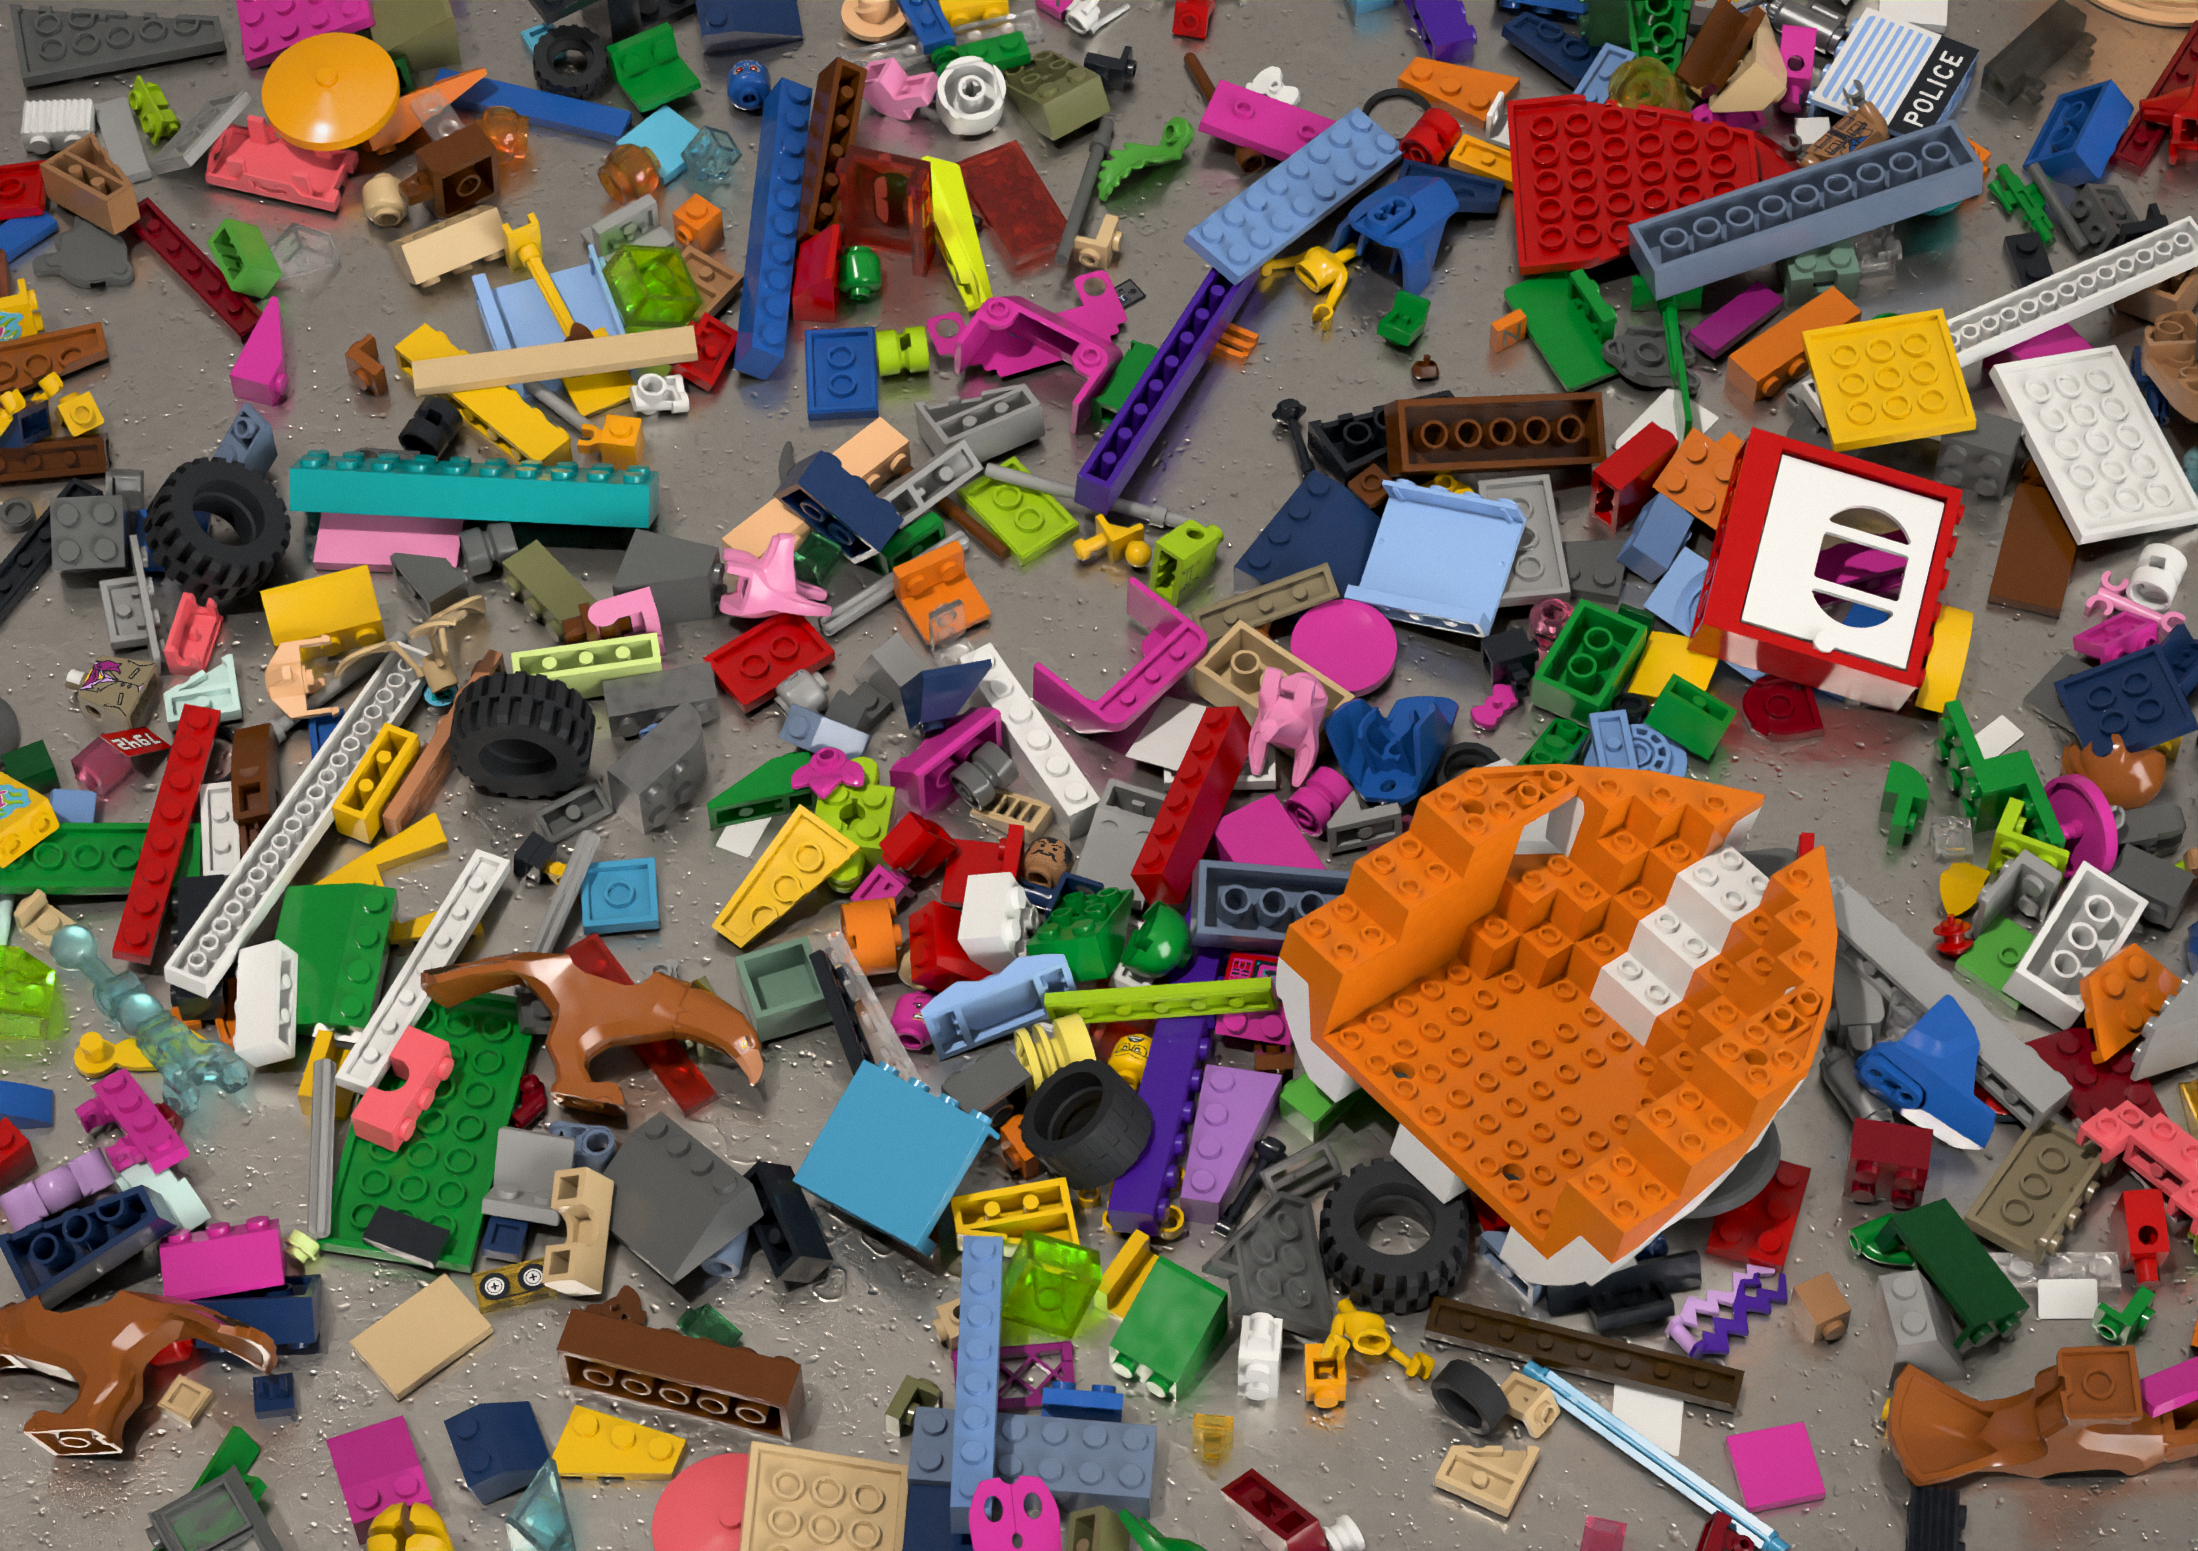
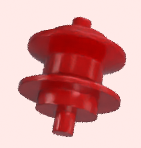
M1954 914L1946 915L1947 920L1942 921L1940 925L1933 929L1935 935L1942 936V941L1937 943L1935 947L1938 951L1952 955L1953 959H1959L1960 954L1964 953L1967 948L1974 944L1972 939L1965 937V932L1971 929V924L1963 922L1961 919H1954Z

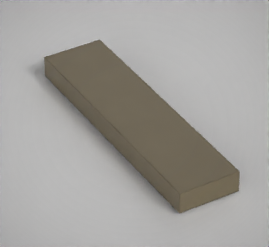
M1328 562L1190 611L1193 622L1205 631L1207 645L1219 641L1239 620H1242L1252 628H1256L1337 599L1340 595Z

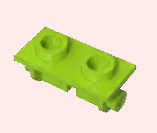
M137 75L133 89L129 92V105L136 112L143 131L148 134L154 147L158 146L160 136L173 138L180 130L181 124L173 110L168 109L169 103L160 86L153 82L144 84L141 76Z

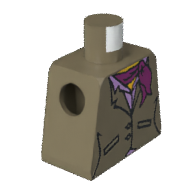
M101 655L96 658L89 673L71 669L67 675L65 686L67 690L78 693V702L81 712L85 717L118 732L138 728L161 685L156 663Z

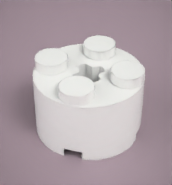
M977 56L960 57L946 66L937 84L936 110L939 118L952 134L979 135L989 131L999 123L1004 109L1006 84L1001 71L995 65L992 66L983 61V58Z

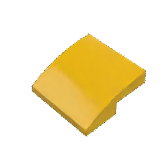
M1651 631L1626 693L1641 695L1647 699L1649 705L1653 706L1673 673L1706 692L1719 659L1687 650L1689 637Z

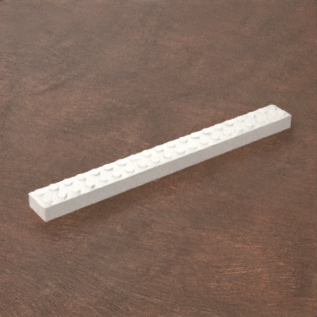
M2188 216L1947 320L1960 367L1968 366L2198 266V225L2191 216ZM1813 379L1802 383L1801 397L1821 426L1825 428L1826 425Z
M397 641L420 667L423 666L421 659L430 653ZM390 651L168 960L164 966L166 982L208 999L237 958L239 949L244 948L333 822L332 805L384 723L400 727L422 696L423 688L427 684L425 676L418 679L415 671L396 651Z

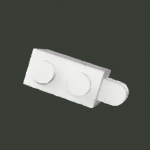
M1263 1312L1253 1313L1251 1316L1243 1315L1238 1356V1395L1247 1396L1253 1400L1277 1399L1282 1357L1283 1319L1274 1318L1272 1315Z

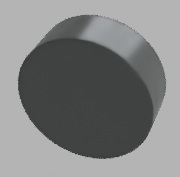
M11 498L0 506V523L7 532L14 534L26 532L36 521L33 504L25 498Z

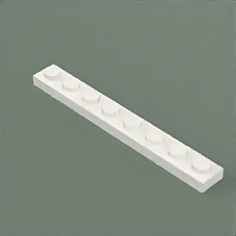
M479 849L475 850L335 1075L337 1086L362 1095L366 1093L369 1086L378 1087L391 1066L390 1053L408 1025L415 1027L432 999L421 988V973L424 970L454 964L510 873V860Z

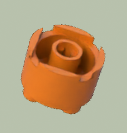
M893 896L840 904L841 930L844 933L845 945H843L846 964L852 971L853 977L859 978L897 972L902 953L900 949L896 950L895 947H902L903 944L900 924L892 922V919L897 918Z

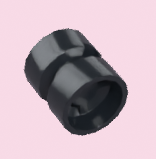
M436 396L425 397L415 411L414 418L410 419L403 428L398 439L404 450L420 451V455L436 456V461H438L447 448L448 442L454 438L461 428L463 417L448 401Z

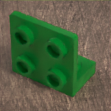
M668 22L606 47L614 81L640 112L656 109L664 103L687 96L690 92L701 88L700 80L679 56L673 28Z

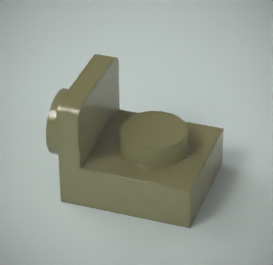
M906 1375L885 1412L886 1432L901 1437L907 1425L910 1427L914 1425L916 1406L943 1408V1392L935 1383L928 1379H916Z

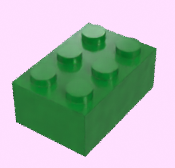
M1581 598L1533 676L1530 703L1589 728V713L1609 711L1612 707V701L1620 694L1638 664L1645 648L1648 626Z

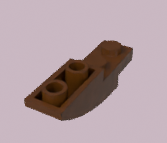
M271 723L236 729L234 732L231 756V793L233 821L238 825L241 859L277 810L276 794H279L273 725Z

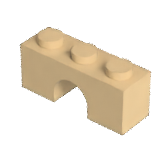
M588 1167L555 1171L550 1208L563 1216L567 1226V1239L563 1244L546 1245L542 1284L568 1297L601 1294L614 1188L613 1180Z

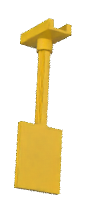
M534 212L527 214V225L513 231L508 223L501 225L505 259L511 272L522 267L529 269L565 338L570 336L571 326L574 321L541 262L543 252L540 225ZM604 327L592 331L594 338L609 336ZM628 370L589 374L574 378H560L576 410L585 418L592 417L629 401V389L631 386H636Z

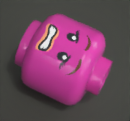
M925 991L907 993L899 997L889 1023V1029L895 1037V1041L904 1048L919 1050L933 1043L920 1012L934 998L930 993Z

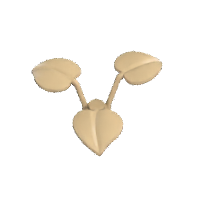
M479 594L462 599L409 631L408 636L411 640L428 634L433 653L421 659L423 666L420 667L396 641H383L360 648L346 656L335 670L334 676L336 680L346 668L366 657L380 652L396 651L415 671L418 679L425 676L432 694H437L459 684V680L449 657L445 627L449 625L455 626L456 622L464 619L468 613L484 615L486 610L484 597ZM437 630L439 632L441 650L439 649L438 642L435 636Z

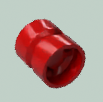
M1434 107L1428 109L1416 122L1415 127H1412L1399 142V151L1403 153L1402 158L1437 166L1446 156V153H1449L1462 136L1460 125L1448 112Z

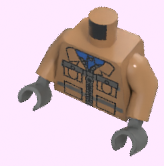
M1853 80L1856 89L1859 91L1854 95L1848 94L1843 87L1846 103L1850 106H1858V111L1852 109L1810 146L1806 153L1802 150L1801 137L1796 134H1790L1789 142L1794 148H1789L1784 143H1781V152L1785 160H1799L1801 162L1799 166L1804 168L1890 139L1885 118L1871 101L1867 102L1865 100L1864 88L1859 80Z

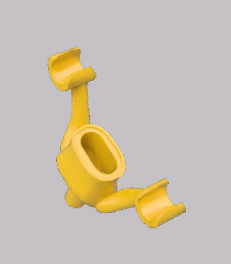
M1351 242L1336 253H1332L1320 246H1315L1296 256L1275 260L1272 257L1263 264L1261 273L1267 277L1273 273L1274 269L1295 267V272L1299 279L1315 293L1333 284L1324 304L1316 305L1312 312V321L1322 319L1321 329L1328 331L1333 326V309L1349 276L1344 263L1357 255L1355 254L1357 246Z
M1347 1298L1338 1302L1337 1309L1340 1313L1336 1314L1332 1321L1330 1334L1319 1353L1321 1357L1329 1358L1333 1356L1342 1362L1350 1347V1342L1343 1337L1344 1335L1350 1339L1354 1349L1358 1352L1369 1355L1386 1353L1406 1368V1375L1414 1377L1418 1374L1423 1379L1428 1380L1436 1364L1432 1357L1422 1352H1415L1412 1359L1409 1358L1392 1343L1391 1337L1385 1329V1320L1381 1316L1371 1312L1357 1311L1350 1299Z

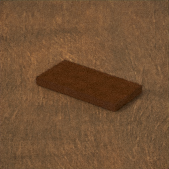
M2017 482L1987 601L2059 618L2077 543L2048 488Z

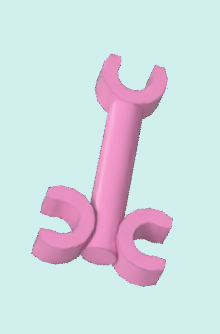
M2110 571L2103 573L2097 595H2093L2087 600L2084 615L2089 616L2093 609H2102L2104 611L2102 622L2112 617L2113 609L2121 612L2126 610L2157 621L2159 634L2163 639L2173 629L2169 625L2184 624L2186 619L2179 612L2172 611L2163 615L2125 598L2129 580L2124 578L2121 585L2113 586L2109 583L2112 573Z

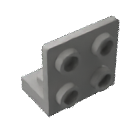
M2026 849L2015 860L2009 858L2002 866L1997 881L1993 885L1987 883L1977 897L1976 901L1980 904L1972 919V922L1975 923L1972 938L1977 939L1999 913L2003 915L2012 903L2017 905L2027 916L2035 917L2044 922L2056 902L2062 872Z
M502 1126L498 1131L493 1187L483 1198L481 1213L558 1226L563 1220V1216L550 1208L554 1174L557 1170L573 1168L576 1147L575 1138Z

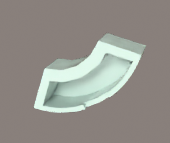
M145 1161L137 1162L119 1173L112 1167L118 1177L114 1180V1184L119 1193L139 1185H144L162 1194L178 1225L173 1230L190 1229L191 1231L211 1218L206 1207L184 1177L180 1180L169 1168L155 1175Z

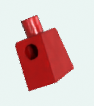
M2162 1188L2122 1191L2110 1215L2120 1269L2123 1272L2135 1271L2137 1287H2156L2161 1284L2159 1269L2169 1254Z

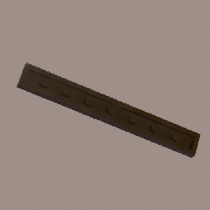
M1438 1296L1433 1298L1424 1330V1337L1525 1362L1532 1360L1541 1366L1733 1413L1736 1411L1745 1373L1743 1370Z

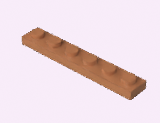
M489 649L483 660H478L475 663L471 678L466 686L472 681L475 682L479 677L485 675L492 677L496 672L506 671L503 654ZM463 687L457 691L453 706L447 716L443 715L439 719L431 741L421 747L418 761L413 769L403 775L400 789L393 800L389 799L385 803L381 818L384 822L387 837L392 838L411 825L452 759L448 748L455 701L464 689Z

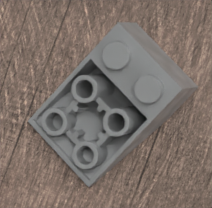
M1109 778L1096 807L1075 875L1104 884V889L1110 887H1117L1119 890L1133 889L1135 895L1131 910L1142 913L1147 900L1130 874L1166 795ZM1077 887L1079 892H1084L1085 895L1094 894L1093 891L1086 887Z
M2198 971L2194 975L2188 973L2177 990V996L2170 994L2159 1011L2160 1016L2157 1018L2152 1015L2141 1032V1035L2145 1037V1041L2138 1045L2131 1058V1061L2136 1063L2130 1079L2133 1081L2198 1062Z

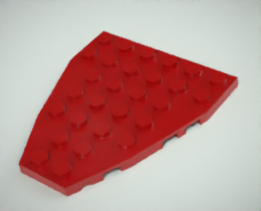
M1579 94L1506 101L1520 275L1578 270L1581 268L1590 269L1630 254L1628 225L1759 182L1754 131L1741 127L1732 128L1716 120H1713L1711 124L1693 120V114L1680 110L1638 104L1637 109L1618 106L1617 100L1607 99L1605 104L1588 102L1585 95Z

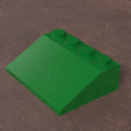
M363 883L286 886L275 940L278 939L298 954L296 1034L316 1037L318 1030L333 1032L335 1040L357 1042L378 1008L399 908L397 889Z

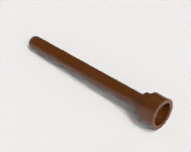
M1192 52L1186 53L1184 63L1209 103L1216 88L1197 56ZM1232 143L1236 149L1235 163L1242 174L1250 175L1263 168L1266 161L1263 154L1252 148Z

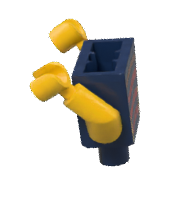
M52 372L38 382L44 392L42 394L35 393L29 401H25L18 388L12 392L7 391L0 396V448H23L52 435L48 407L50 404L49 399L60 392L64 386L56 372Z

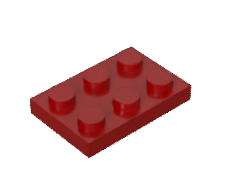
M783 612L773 615L703 657V663L711 662L714 679L744 714H747L777 695L776 686L795 671L805 669L810 674H813L835 660V651L803 615Z
M1780 1160L1774 1176L1760 1193L1740 1207L1715 1216L1706 1247V1254L1742 1264L1774 1268L1776 1273H1782L1811 1168Z

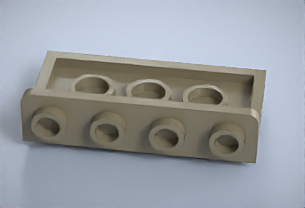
M2051 1120L2047 1121L2034 1133L2026 1128L1966 1213L1963 1221L1971 1231L2039 1267L2047 1254L2052 1257L2056 1254L2064 1239L2062 1232L2065 1228L2069 1230L2074 1228L2082 1212V1209L2079 1207L2083 1201L2087 1204L2091 1203L2100 1186V1183L2097 1181L2101 1176L2107 1178L2110 1175L2118 1157L2113 1158L2106 1164L2102 1163L2099 1160L2102 1152L2100 1146L2090 1141L2083 1146H2079L2075 1142L2077 1134Z

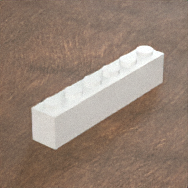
M991 642L959 657V664L991 659L992 667L971 694V700L976 707L996 708L1001 712L1003 746L1041 801L1053 807V818L1069 841L1089 832L1100 798Z

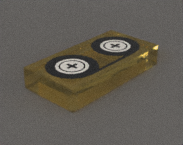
M544 1257L472 1274L480 1313L484 1314L558 1296L556 1290L541 1283Z

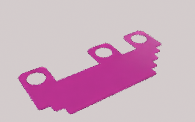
M1098 270L1076 277L1074 285L1083 306L1055 314L1112 343L1110 336L1119 333L1117 325L1126 322L1128 318L1108 273ZM1090 278H1099L1104 281L1106 290L1099 296H1090L1084 291L1083 285L1085 281ZM949 312L931 317L927 321V328L938 354L942 356L950 353L955 360V341L966 327L961 315L957 312ZM944 319L955 321L959 328L958 333L951 338L941 337L936 332L938 322ZM1003 329L991 332L969 365L982 364L985 371L996 370L1000 377H1004L1062 359L1025 340L1009 335L1011 333Z

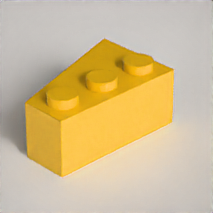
M1066 1177L955 1196L950 1199V1215L957 1251H963V1236H1002L1003 1254L1005 1257L1080 1266L1081 1248Z

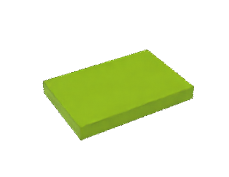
M1015 456L999 465L1031 474ZM984 475L957 491V499L990 533L1010 549L1009 554L1022 567L1079 532V523L1051 494L992 479Z

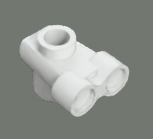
M653 373L645 374L638 380V385L631 386L629 389V397L634 412L651 415L657 411L670 410L672 414L689 411V398L684 390L683 379L680 374L664 376V378Z

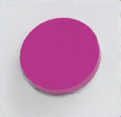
M1338 599L1311 608L1299 619L1291 636L1290 653L1357 698L1373 692L1389 678L1396 662L1397 640L1390 622L1377 609L1355 600Z
M2068 774L2052 779L2046 784L2044 791L2066 840L2064 849L2070 852L2064 877L2070 880L2083 861L2108 875L2117 857L2118 834L2115 818L2107 799L2097 785L2083 775Z

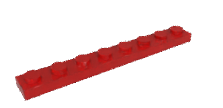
M184 704L112 949L113 958L147 965L151 964L220 724L221 710Z

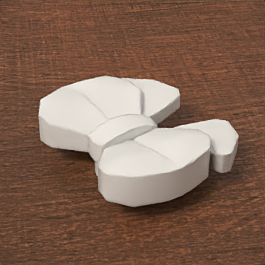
M1271 66L1262 70L1254 78L1253 83L1249 82L1246 85V89L1267 95L1293 106H1297L1301 100L1300 92L1296 87L1284 86L1282 82L1283 73L1279 67Z

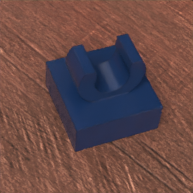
M293 1372L253 1377L254 1409L257 1420L297 1415Z

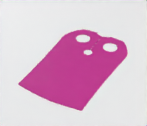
M1019 1476L1018 1480L1013 1484H1006L1000 1477L979 1482L972 1498L968 1517L973 1551H1062L1059 1510L1050 1490L1040 1477ZM1031 1492L1038 1495L1042 1504L1041 1514L1035 1519L1027 1516L1024 1510L1025 1496ZM989 1496H996L1002 1504V1516L997 1522H991L985 1515L984 1504ZM1015 1533H1018L1022 1538L1020 1548L1013 1546L1012 1537Z

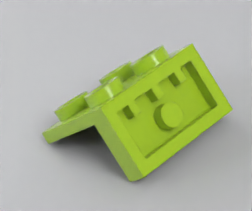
M2010 797L1995 832L1987 870L1999 878L1998 874L2004 863L2009 858L2015 860L2026 849L2062 872L2058 896L2070 852L2022 835L2027 822V818L2021 817L2024 801Z

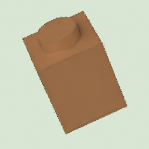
M1829 1272L1793 1287L1790 1307L1812 1343L1822 1339L1833 1340L1841 1336L1848 1329L1851 1308Z

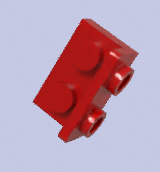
M704 312L697 323L691 320L687 325L694 326L698 360L668 364L671 366V369L667 376L680 374L709 392L736 344L738 332Z

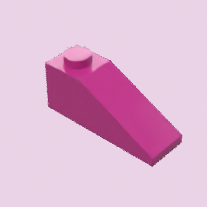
M271 296L229 374L234 397L271 407L275 405L279 395H283L286 392L289 382L286 371L283 318L279 299Z

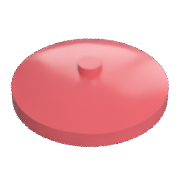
M727 1453L705 1458L687 1467L669 1483L660 1496L653 1515L652 1538L655 1551H738L748 1454Z

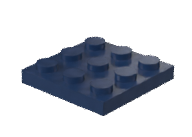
M2159 643L2054 682L2056 693L2082 748L2084 749L2092 741V749L2098 757H2105L2111 753L2113 749L2112 734H2119L2123 739L2126 750L2134 753L2198 730L2197 721Z

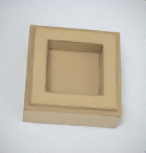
M178 1374L158 1402L157 1407L165 1415L193 1428L214 1398V1394L211 1389Z

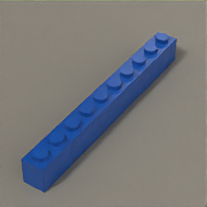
M781 77L764 99L733 367L737 371L762 380H766L784 357L813 90Z

